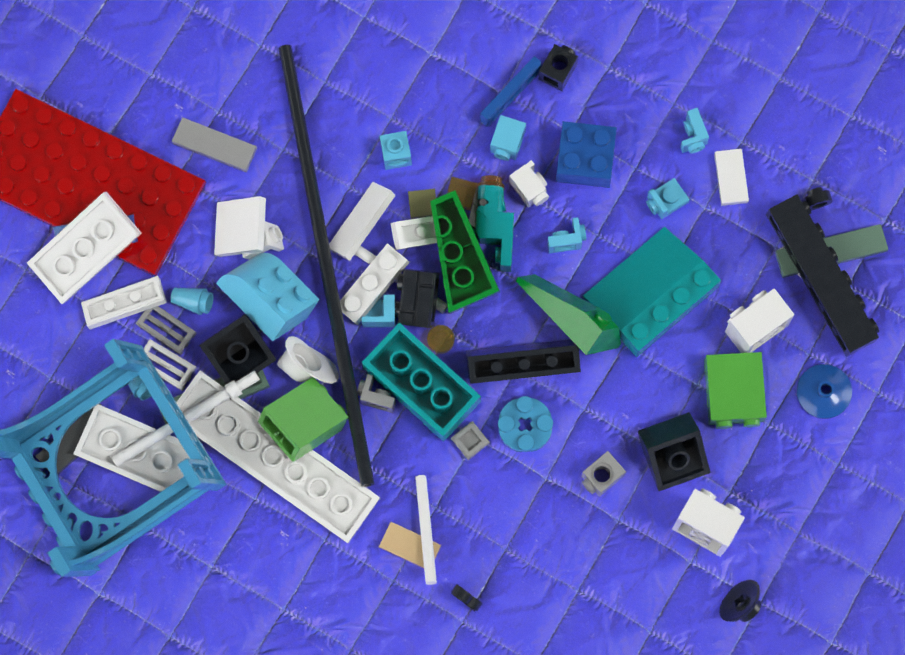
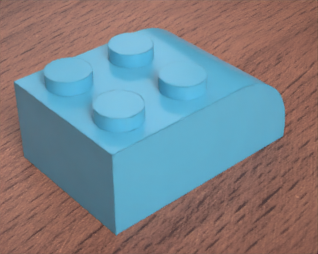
M270 253L257 254L222 276L216 283L272 341L306 320L320 300L278 257Z

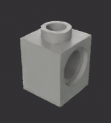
M607 451L582 472L584 479L582 484L589 493L594 494L596 492L600 497L622 479L626 471ZM599 469L606 470L609 474V480L606 482L597 481L594 477V472Z

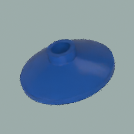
M828 364L815 365L806 370L800 377L797 384V398L801 407L808 414L816 418L829 419L840 415L848 407L852 398V386L847 375L839 368ZM821 386H829L831 392L829 394L822 393Z

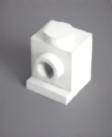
M532 160L509 175V183L528 208L533 204L539 206L549 198L545 188L547 183L539 172L534 173L535 164Z

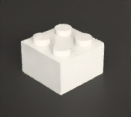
M775 288L768 293L766 290L761 291L752 299L753 302L748 308L745 309L744 306H741L730 314L731 318L727 321L728 326L725 333L741 353H752L788 327L795 314Z

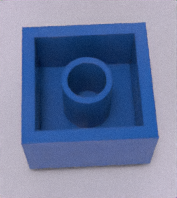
M563 121L556 182L610 188L617 127Z

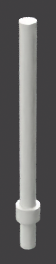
M254 370L238 381L232 380L224 385L225 389L183 414L190 423L230 398L235 399L243 394L242 391L259 381L260 378ZM167 423L114 455L112 460L118 467L174 432Z

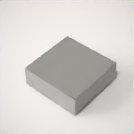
M473 421L451 437V440L467 460H470L490 444Z

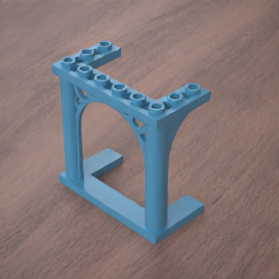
M112 339L104 346L112 357L113 364L41 413L12 427L0 429V458L13 460L16 465L14 467L16 474L21 480H25L30 489L28 490L29 496L36 504L40 505L44 512L42 514L44 521L49 527H53L57 534L56 541L60 547H55L48 552V555L51 558L50 565L52 569L61 577L94 575L100 571L99 564L207 491H218L227 485L141 345ZM140 376L190 458H186L177 464L184 477L128 514L114 518H101L90 515L76 507L61 487L57 473V454L61 440L75 420ZM50 435H53L54 440L52 444L41 441L44 437L49 439ZM42 447L49 452V459L46 462H38L33 458L32 453L36 448ZM40 468H47L50 475L48 478H45L46 474ZM56 493L61 494L60 500H58ZM71 513H74L77 517V521L74 525L73 519L69 518V515ZM89 521L92 524L93 533L89 540L84 541L80 536V529L84 522ZM105 524L109 529L102 531L103 536L100 537V525Z

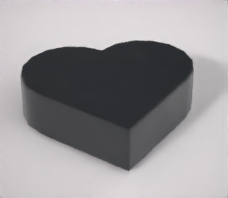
M458 584L451 591L452 595L473 611H478L483 604Z

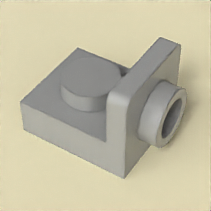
M367 374L366 381L361 379L357 391L358 396H361V404L393 413L396 401L395 398L391 397L392 393L382 389H376L375 392H372L374 377Z

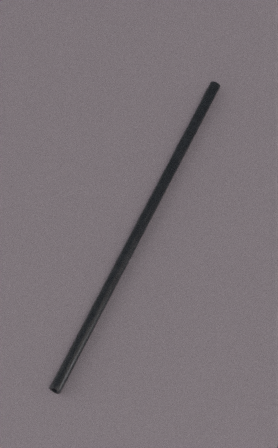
M282 45L278 49L361 487H369L375 485L293 51L291 45Z

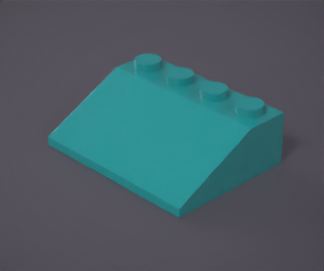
M663 227L584 294L583 298L611 316L612 321L619 327L620 339L638 357L718 289L721 279L697 254L666 227Z

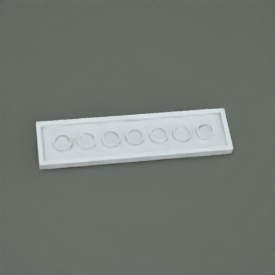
M199 370L176 403L182 413H185L225 388ZM238 397L226 400L189 423L198 438L347 543L350 542L380 499L375 493L366 487H361L358 481L314 450L292 462L258 423L261 413Z

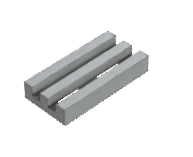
M159 306L145 310L135 323L179 355H182L185 347L190 344L192 337L194 338L197 334L193 329ZM155 311L186 332L187 335L185 337L181 336L153 317L151 312ZM145 320H149L181 342L179 346L145 324Z

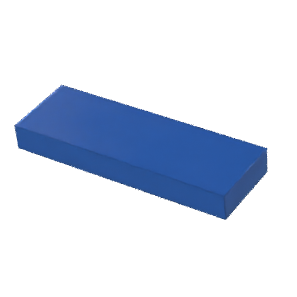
M534 56L480 113V122L486 127L490 126L539 74L541 61Z

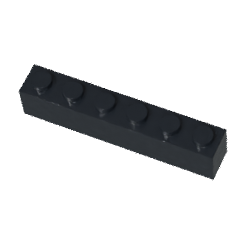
M798 194L768 209L766 217L845 356L848 357L874 343L879 338L877 334L879 333V328L874 319H869L863 310L866 306L859 294L855 295L851 289L852 281L845 270L841 271L837 264L838 256L831 246L827 247L823 240L825 234L819 223L814 224L809 215L811 214V209L805 199L801 200Z

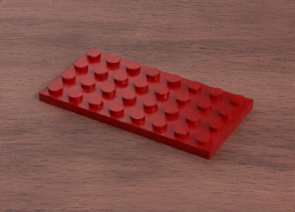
M15 89L0 116V201L54 227L71 223L103 192H107L126 215H134L135 226L142 233L137 237L138 242L128 245L116 258L153 276H157L200 196L206 181Z

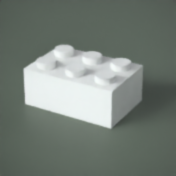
M694 489L672 530L721 557L729 547L745 517L740 515L741 510L734 505L726 503L724 506L715 500L716 496L705 489L700 491Z

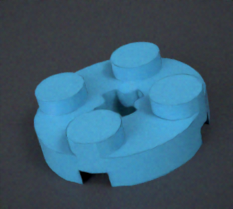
M522 396L507 403L500 412L498 420L500 438L513 451H537L546 445L551 437L553 427L551 413L537 399ZM520 419H530L532 421L530 424L532 430L528 431L525 429L520 431V422L518 421Z

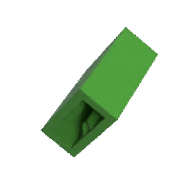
M762 352L706 355L704 368L709 425H716V429L732 428V424L743 423L744 427L760 426V422H764L767 418Z
M312 377L264 407L258 423L289 459L295 462L342 431L348 416L344 408L337 404L328 394L327 389Z

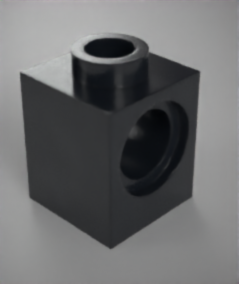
M554 44L539 71V80L563 91L578 64V56L575 55V51L567 46L562 45L560 47ZM561 61L567 67L563 70H557L553 67V64Z

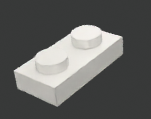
M433 216L390 223L395 250L437 243Z

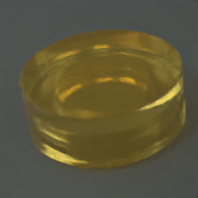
M444 325L433 327L427 336L429 348L438 354L449 352L455 343L453 331Z

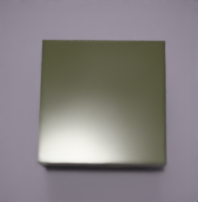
M435 189L408 191L411 219L432 216L430 201L436 199Z

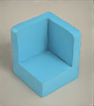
M384 295V300L377 301L367 315L362 317L363 328L396 326L395 295Z

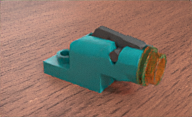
M493 175L482 176L475 191L469 221L475 229L480 244L501 245V247H496L495 263H500V272H511L514 213L506 212L504 201L505 185L502 183V178Z

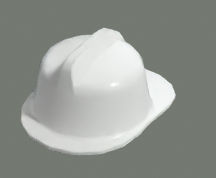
M291 336L286 339V351L278 359L277 365L293 380L304 382L314 377L324 383L332 384L337 382L339 372L330 359L309 347L297 337Z

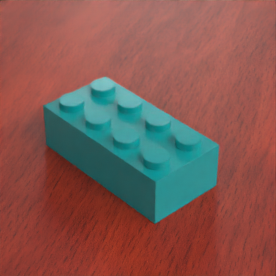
M398 323L361 362L363 369L368 374L373 375L374 379L381 386L392 393V396L443 442L481 403V396L401 323Z

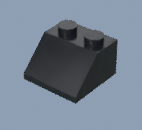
M246 314L199 345L225 384L232 380L238 381L254 370L258 373L276 361V358Z
M690 412L638 431L642 450L658 491L711 473L700 430Z

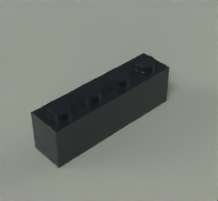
M572 340L466 350L470 384L581 372L579 347Z

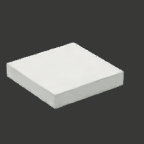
M258 196L217 202L214 255L224 257L264 251L266 198Z

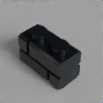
M404 269L403 274H399L397 290L401 291V299L396 301L395 318H398V323L425 328L434 327L439 272Z

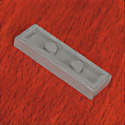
M183 117L172 139L174 145L246 173L257 150L255 145Z

